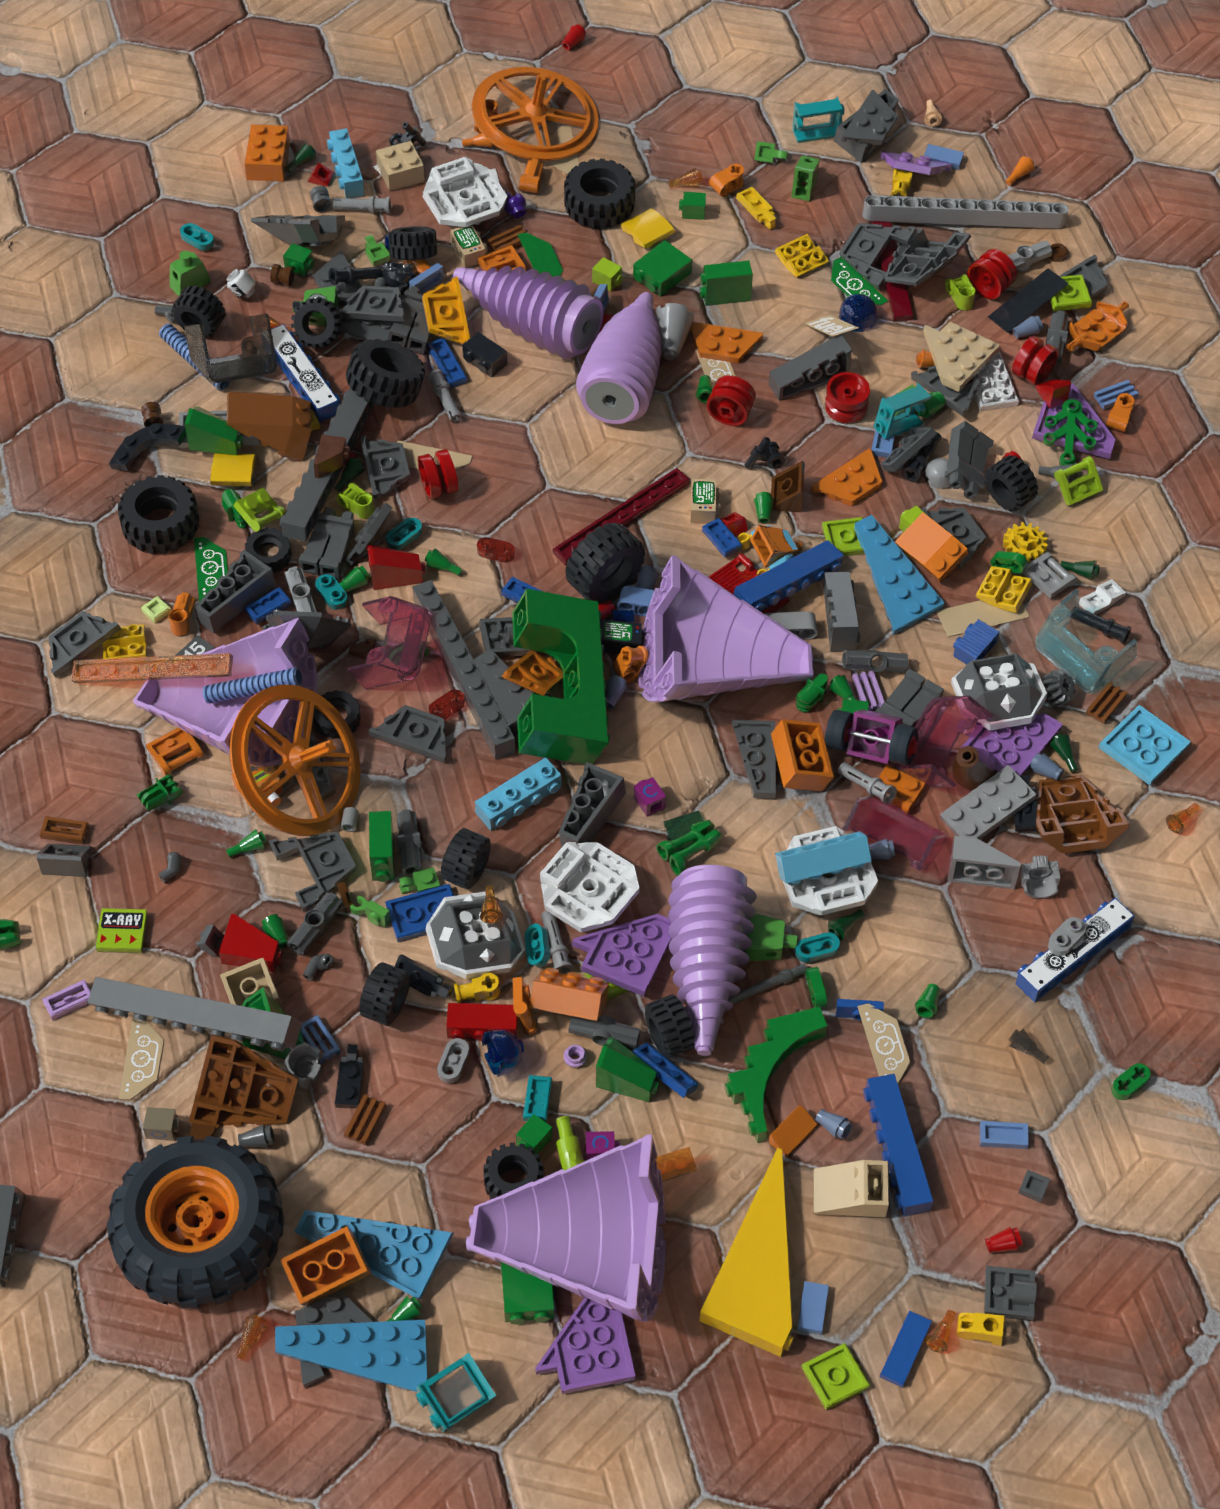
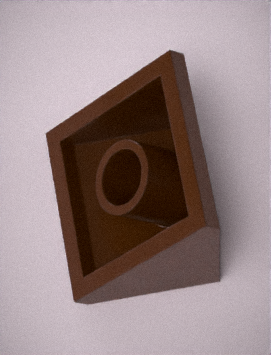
M801 461L772 477L771 495L774 499L773 511L802 512L805 462Z

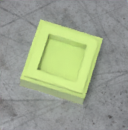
M158 596L141 607L142 612L155 624L166 617L171 611V608Z

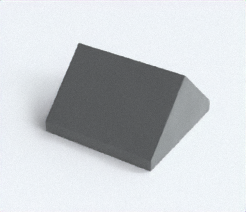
M46 844L37 853V861L42 875L86 877L91 846Z

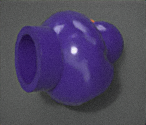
M506 191L507 202L504 206L505 212L512 215L515 219L524 216L527 212L525 209V197L520 193L513 197L510 192Z

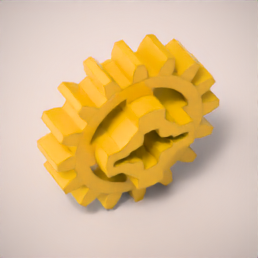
M1021 522L1019 527L1013 524L1012 529L1007 528V532L1004 533L1003 548H1006L1005 552H1017L1024 555L1029 563L1030 559L1035 560L1046 552L1048 538L1044 537L1045 531L1039 532V526L1033 528L1032 523L1025 526Z

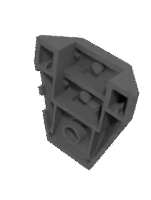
M267 215L253 217L251 222L288 245L293 243L302 246L310 243V246H321L322 244H330V241L338 239L345 215Z
M916 228L917 233L909 245L897 242L898 248L893 253L894 259L887 269L884 278L885 282L917 286L931 279L955 259L971 238V235L954 232L947 242L929 241L924 229Z
M277 611L266 616V620L272 627H277L299 618L309 637V641L306 642L308 649H325L326 645H332L353 625L352 619L340 616L334 618V615L322 612Z

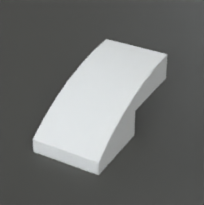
M1111 579L1098 585L1095 592L1082 597L1078 604L1084 610L1097 615L1125 596L1126 592Z

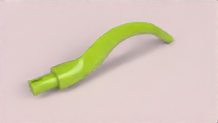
M562 1116L556 1119L560 1137L556 1145L564 1171L585 1162L579 1138L573 1135L569 1116Z

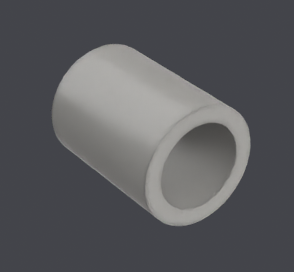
M347 807L344 809L341 822L342 830L346 832H354L356 830L359 811L356 808Z

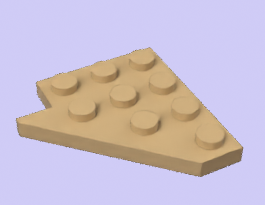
M949 322L941 331L927 325L924 326L923 333L941 383L958 392L1000 349L999 344L952 322Z

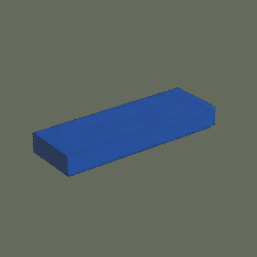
M445 338L426 344L427 350L437 368L444 372V379L449 383L450 388L467 383V377Z
M644 1043L633 1050L632 1053L657 1072V1078L682 1098L696 1091L699 1084L648 1043Z
M908 1312L882 1369L880 1378L903 1388L929 1330L931 1320L914 1312Z

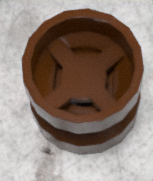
M274 264L270 273L271 283L278 284L281 282L286 286H291L295 274L294 267L287 266L282 268L281 265Z
M147 402L141 407L144 427L151 426L154 423H164L158 403Z

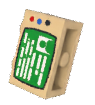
M472 225L450 230L451 244L464 268L479 265L477 257L488 254L487 246L485 243H482L479 231L475 230Z
M692 479L690 523L708 524L715 520V516H719L720 504L716 503V500H720V488H716V479Z

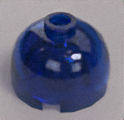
M853 294L842 302L839 309V319L858 327L851 331L864 332L866 328L870 327L871 329L876 324L877 307L869 296Z
M505 1029L490 1030L484 1032L482 1036V1045H487L488 1049L484 1056L493 1075L497 1074V1077L507 1075L519 1066L522 1053L524 1052V1045L521 1039H517L511 1031Z

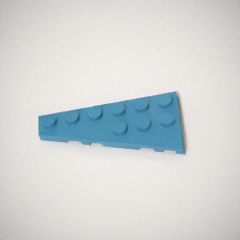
M872 515L855 523L854 529L866 555L867 565L870 566L871 576L880 600L884 604L885 614L891 623L893 635L944 607V601Z
M309 1210L304 1211L294 1231L314 1243L348 1226L353 1231L372 1275L417 1299H422L454 1234L453 1232Z
M425 1320L275 1327V1352L278 1355L303 1362L307 1361L321 1365L324 1368H332L349 1375L389 1384L399 1389L417 1392V1386L427 1381Z

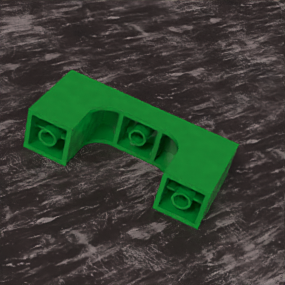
M526 588L513 610L514 647L544 652L554 657L562 668L564 699L531 694L517 717L519 754L581 764L586 762L594 764L596 759L601 756L604 747L608 746L610 734L607 733L609 718L606 715L607 698L604 693L606 681L603 679L605 664L602 662V628H600L599 623L601 611L598 609L597 601Z

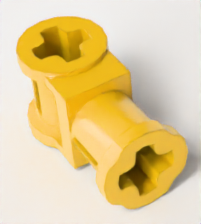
M894 168L892 178L893 190L890 196H898L900 192V196L907 197L906 192L909 191V186H911L912 171Z
M485 973L481 977L472 978L471 983L461 985L454 983L457 1003L475 998L476 1002L482 1000L493 1001L500 995L498 977L492 973Z

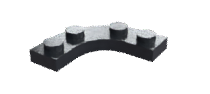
M154 423L125 437L109 462L111 469L129 471L137 456L147 447L156 444L180 446L187 435L186 428L181 425Z

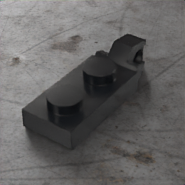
M1029 775L1020 776L1030 787ZM1030 787L1037 794L1035 787ZM1037 799L1015 814V832L1038 831L1036 827Z
M403 954L398 956L394 967L409 972L410 987L428 997L440 995L446 999L452 995L454 987L445 983V978L440 976V974Z
M348 1044L347 1057H341L335 1097V1107L357 1108L360 1103L364 1066L363 1058H358V1045Z

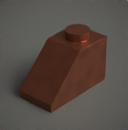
M321 436L314 461L315 478H321L343 467L345 458H349L350 447L346 444V437Z

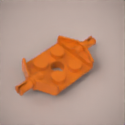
M1098 301L1095 309L1074 325L1072 322L1070 323L1069 332L1073 341L1067 344V349L1073 351L1079 346L1080 348L1084 347L1098 351L1126 329L1128 322L1123 311L1129 308L1128 302L1123 301L1120 305L1114 306Z

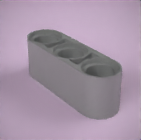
M812 612L763 613L803 640L813 639L818 634L816 616Z

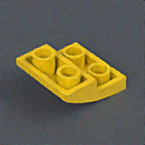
M649 209L621 224L622 231L633 236L634 243L643 248L651 247L654 243L666 239L669 235L675 233L672 225L653 209Z
M808 234L790 241L774 251L783 265L796 278L829 262L820 246L815 247Z
M215 453L211 468L210 484L215 486H251L255 454L238 453L237 455Z
M991 566L976 593V598L999 609L1017 613L1032 585L1031 578L1012 575L1011 569Z
M144 624L123 626L120 631L102 643L104 666L147 662Z

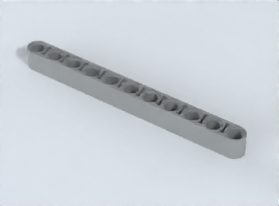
M869 195L864 200L862 216L869 221L1058 229L1066 225L1069 208L1066 204L1052 202Z

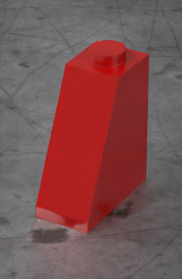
M236 914L230 915L219 951L221 963L240 967L264 958L269 971L275 973L276 966L281 964L283 956L278 942Z

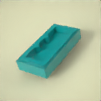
M529 1075L523 1121H528L535 1114L544 1122H547L552 1077Z

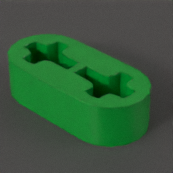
M997 551L991 558L990 563L995 567L1011 569V573H1022L1028 565V560L1024 555L1017 552Z
M819 968L806 969V981L814 1008L819 1006L820 1008L827 1007V997Z
M1142 1063L1132 1065L1114 1080L1111 1088L1113 1096L1119 1100L1129 1099L1148 1083L1151 1075L1150 1069ZM1136 1073H1137V1074H1140V1073H1143V1074H1144V1075H1143V1078H1142L1141 1076H1139V1077L1136 1078L1135 1080L1133 1079ZM1127 1083L1129 1084L1126 1091L1124 1089L1121 1091L1118 1089L1119 1086L1123 1087Z

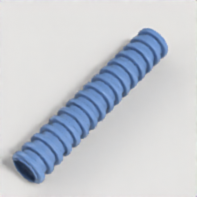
M165 324L160 329V338L193 366L217 390L222 391L228 387L231 380L230 377L172 324Z
M294 667L292 669L264 673L263 675L259 674L257 676L205 685L203 687V698L206 703L211 704L213 702L252 696L261 690L276 685L301 686L303 677L299 668Z

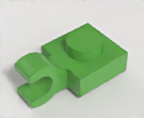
M757 141L754 160L773 163L774 157L787 159L788 152L775 150L776 144Z
M372 235L365 237L367 242L365 244V254L373 267L391 260L390 254L382 242L377 244Z
M434 867L413 872V878L403 877L399 879L401 894L415 890L421 892L440 886Z
M362 896L357 897V902L361 904L360 907H355L352 904L350 906L353 914H366L368 920L374 925H381L386 928L391 922L388 909L372 900L368 902Z

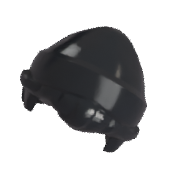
M386 262L382 265L383 277L387 285L399 288L400 293L409 288V281L416 277L417 270L414 269L413 264L407 263L403 265L402 263Z

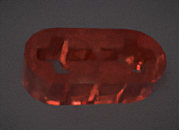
M483 537L477 541V553L483 558L507 563L511 562L515 557V548L509 542L489 537Z
M457 689L448 691L429 705V713L444 718L445 721L464 707V694Z

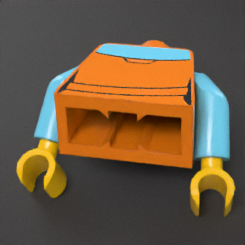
M758 525L757 529L751 531L750 535L741 533L738 537V541L742 544V549L749 548L750 541L752 542L764 567H769L768 570L795 557L803 549L802 543L794 541L788 530L775 528L770 525ZM760 569V570H758L757 576L760 575V574H762V573H764V572H766V571H768V570H766V569Z

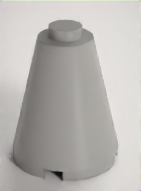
M667 303L665 307H657L655 316L660 328L661 356L666 360H674L681 352L694 320V312L691 310L690 313L685 305Z

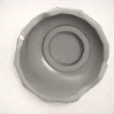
M937 458L928 463L925 472L926 478L929 479L932 487L940 489L950 487V480L944 477L945 471H947L948 459Z

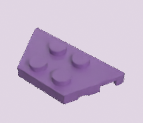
M882 151L881 159H885V162L893 168L928 175L951 171L952 164L931 160L929 156L913 157V154L908 152L898 154Z

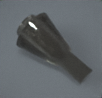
M1023 1028L1021 1031L1016 1029L1008 1039L1011 1042L1009 1047L1030 1056L1032 1055L1043 1064L1049 1058L1048 1055L1037 1048L1038 1046Z

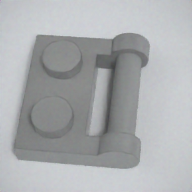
M1049 552L1044 553L1029 563L1022 572L1027 578H1031L1032 583L1050 599L1068 586H1073L1078 580L1074 574H1070L1057 563ZM1047 565H1049L1057 574H1055Z

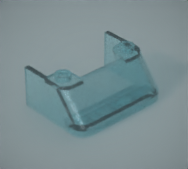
M1075 589L1051 610L1035 638V646L1059 670H1067L1068 676H1072V681L1084 692L1095 693L1137 657V641L1133 639L1120 652H1117L1111 646H1102L1095 652L1090 650L1065 628L1071 621V614L1079 608V591Z

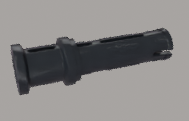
M346 266L344 269L330 268L328 276L332 285H337L341 282L351 284L355 280L383 277V270H381L383 268L382 266L353 269L350 266Z
M938 432L932 438L931 443L922 447L918 454L910 459L909 466L904 468L903 475L907 480L911 482L919 480L920 473L927 467V460L942 440V436Z
M1074 604L1070 607L1067 614L1070 618L1102 631L1106 637L1111 636L1120 640L1122 644H1125L1132 628L1130 626H1122L1116 623L1114 619L1107 620Z

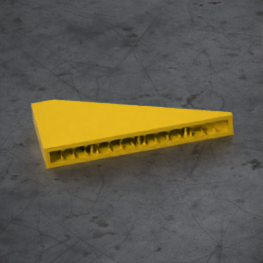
M777 1148L700 1311L699 1321L779 1357L782 1356L784 1349L789 1351L794 1337L791 1336L792 1317L782 1149Z

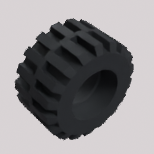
M410 226L396 228L388 232L389 251L392 258L398 260H421L437 255L436 230L433 228Z
M188 286L181 292L173 304L171 313L176 323L184 331L196 337L207 338V336L211 337L226 315V310L223 307V303L212 292L202 287Z
M314 298L301 302L299 307L295 308V315H292L291 320H294V324H291V328L295 329L293 334L299 337L297 340L300 343L303 342L307 347L321 348L330 346L339 339L338 336L342 335L343 332L341 327H344V322H342L341 318L344 317L343 314L339 313V307L334 306V302L327 301L328 299ZM315 311L321 312L327 321V327L321 335L313 333L309 327V318Z
M1008 455L986 470L985 484L988 492L996 503L1005 510L1017 511L1033 500L1038 494V485L1034 473L1023 460L1016 456Z
M466 828L459 830L452 838L444 854L441 865V878L466 890L471 889L480 879L487 865L491 850L490 839Z
M384 962L379 963L372 970L364 985L359 1004L360 1015L389 1026L398 1017L407 998L410 986L409 972Z
M674 994L645 1005V1018L650 1035L657 1049L665 1058H671L695 1047L692 1023L682 1002Z
M510 1143L508 1147L503 1144L500 1145V1150L495 1148L491 1151L492 1156H487L486 1164L483 1167L485 1191L487 1195L490 1194V1200L532 1181L535 1182L544 1178L543 1163L540 1162V1156L538 1153L534 1154V1149L531 1147L525 1149V1144L521 1143L519 1146H515V1143ZM510 1169H519L527 1174L523 1181L514 1184L507 1183L500 1178L505 1171Z

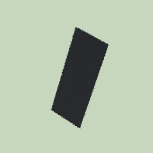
M1047 268L990 314L988 318L1008 333L1069 283Z

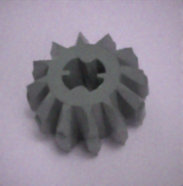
M1056 669L1043 676L1044 681L1042 683L1047 692L1046 700H1049L1050 705L1062 706L1074 699L1073 694L1076 693L1074 689L1075 683L1072 682V676H1068L1067 670Z

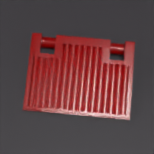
M740 553L735 559L708 576V578L733 594L735 587L756 577L758 570L748 557ZM741 563L746 567L742 572L736 568ZM786 597L776 605L763 609L761 613H774L789 603L790 600Z

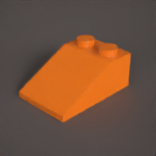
M923 512L895 541L905 553L939 583L968 554V549L959 540Z

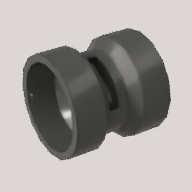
M316 186L310 191L314 210L319 213L327 212L332 206L327 188Z

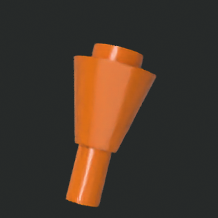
M482 133L473 138L462 139L463 147L475 145L494 148V144Z
M1022 156L1012 174L1005 180V183L1011 186L1017 179L1034 171L1033 160Z
M922 349L921 352L917 353L916 364H918L919 368L935 366L931 352Z

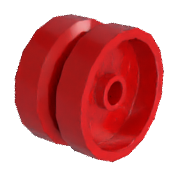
M989 249L968 268L967 276L979 295L987 299H996L1016 281L1017 270L1007 254L997 249Z
M1031 336L1016 355L1012 365V374L1020 378L1026 377L1027 382L1034 386L1043 383L1056 364L1059 349L1050 344L1044 346L1043 340L1036 336Z
M842 372L834 375L829 380L826 389L825 410L827 414L835 421L842 423H854L861 420L868 410L870 397L869 383L861 375L852 372Z
M733 375L722 376L715 382L712 393L706 402V409L716 421L728 426L741 425L748 418L750 409L756 400V392L749 382Z
M447 449L435 451L434 459L430 454L418 456L419 473L429 499L441 497L442 489L446 494L458 492L457 474Z

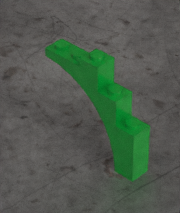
M820 1006L768 1019L766 1029L763 1030L766 1042L747 1047V1056H744L747 1069L728 1074L727 1083L724 1084L726 1095L732 1098L734 1104L740 1103L743 1115H747L750 1121L748 1122L749 1133L751 1136H755L757 1143L765 1142L767 1139L763 1100L772 1075L780 1064L794 1051L812 1041L826 1037L827 1024Z

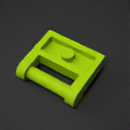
M1090 456L1067 469H1060L1054 472V477L1059 483L1066 505H1072L1103 491L1095 463ZM1087 469L1088 474L1068 482V476Z
M264 487L237 500L233 505L254 531L263 529L264 525L276 519L280 520L282 515L286 514L285 509L276 504ZM266 510L271 512L262 518L255 517Z

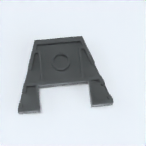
M858 223L839 252L840 257L876 289L880 290L885 283L886 272L874 268L877 260L891 239L909 245L916 235L917 229L911 226L909 228H900V226L895 225L892 227H882L879 224Z
M339 832L311 835L309 838L297 839V837H289L288 840L277 841V839L269 841V846L277 861L299 852L315 883L295 892V897L303 913L320 901L326 893L336 888L338 883L343 882L357 870Z
M341 1290L295 1311L297 1326L373 1322ZM300 1361L304 1388L325 1379L320 1365Z

